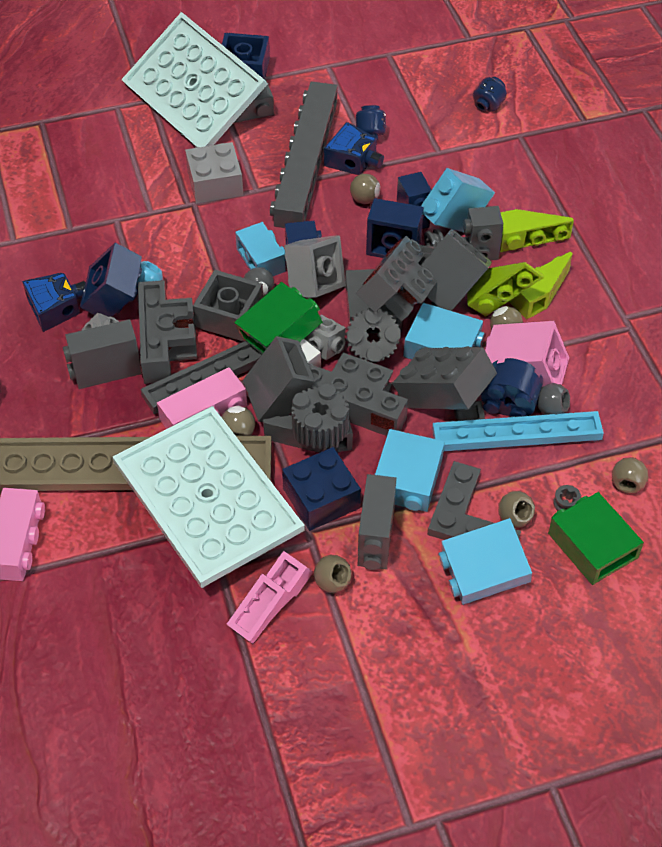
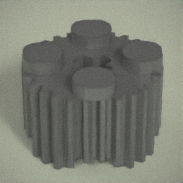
M368 308L366 311L358 312L356 317L353 316L352 321L348 323L349 326L346 327L348 332L345 333L347 336L345 341L349 342L347 344V347L351 348L349 351L354 352L353 356L357 355L358 358L368 360L371 363L389 358V355L394 353L393 350L398 348L396 345L400 343L398 340L401 338L400 329L398 328L399 324H395L396 319L392 320V315L388 316V312L385 311L383 313L382 309L374 312L371 308ZM367 329L378 331L377 337L379 340L377 342L372 340L370 343L367 340L369 336L366 332Z
M327 383L322 384L319 388L314 386L313 389L308 388V391L303 390L302 393L295 394L291 414L292 434L294 439H297V443L304 445L306 443L307 447L312 445V448L317 446L320 450L324 451L332 447L338 448L339 442L343 441V437H346L349 427V404L347 399H344V395H339V391H336L335 386Z

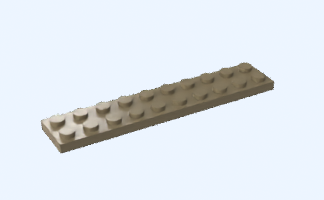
M236 436L271 481V436ZM150 437L0 438V491L3 488L38 491L133 490L114 464L113 456Z

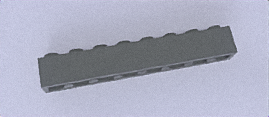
M311 81L308 91L304 90V105H300L298 112L299 121L296 120L294 124L295 136L290 137V152L285 154L284 165L286 167L281 168V184L276 185V201H272L270 206V216H274V227L285 228V223L306 221L324 154V147L327 143L337 106L338 85Z

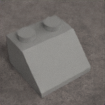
M340 235L300 240L284 245L289 287L297 288L303 297L316 298L345 286Z

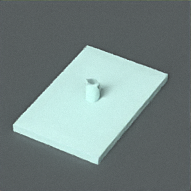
M182 12L122 78V81L196 147L214 145L268 85L261 76Z
M213 406L113 456L114 464L201 588L305 531L303 522Z

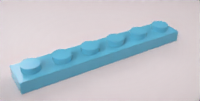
M598 411L437 422L432 425L433 438L445 441L444 451L602 440L604 434Z

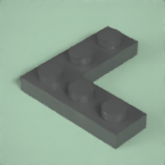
M456 461L453 462L428 527L427 535L446 540L494 524L493 522L466 514L480 477V468ZM515 529L516 534H517L518 539H519V538H520L521 531Z

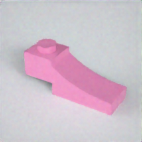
M283 551L266 576L262 574L227 625L254 644L275 615L294 596L297 597L313 574V571Z

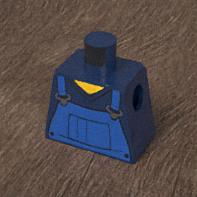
M346 122L324 147V166L360 175L368 165L379 169L383 164L384 155L376 152L377 140L374 136Z
M64 273L22 281L26 298L43 332L80 313L77 299L83 296L85 281L70 285Z

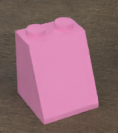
M554 321L493 325L491 334L487 337L485 349L492 363L497 360V364L505 361V358L519 359L536 368L535 373L539 377L540 374L542 375V387L551 383L562 385L569 356Z

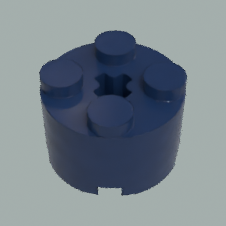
M505 358V361L497 364L498 360L493 362L492 364L497 374L481 393V399L484 403L483 409L490 414L498 413L509 417L530 416L535 410L543 385L542 375L540 374L539 377L535 373L536 368L519 359Z

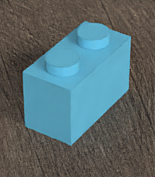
M263 222L235 232L237 251L250 270L256 267H263L271 272L273 276L285 272V249L283 246L279 247L273 231L268 230Z

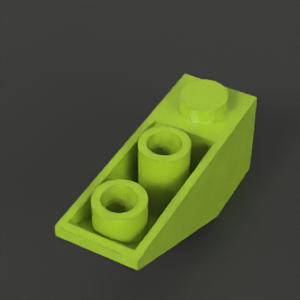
M518 209L500 212L504 223L500 252L560 241L571 237L574 219L571 217Z
M570 251L554 258L551 262L541 267H536L535 269L542 273L544 278L511 299L509 303L526 319L546 310L570 270L573 253Z
M526 262L488 268L467 292V305L486 317L543 279L544 275Z

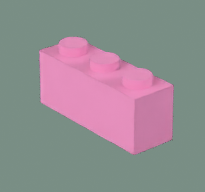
M228 367L157 402L159 419L165 428L168 429L211 406L222 417L223 413L230 407H246L247 395L244 385Z
M3 488L0 497V580L24 581L26 570L31 569L32 545H36L38 542L39 529L37 526L39 520H43L45 514V503L41 502L38 490Z

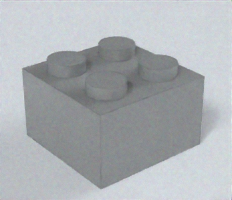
M233 142L185 150L187 171L196 204L243 196L242 173Z

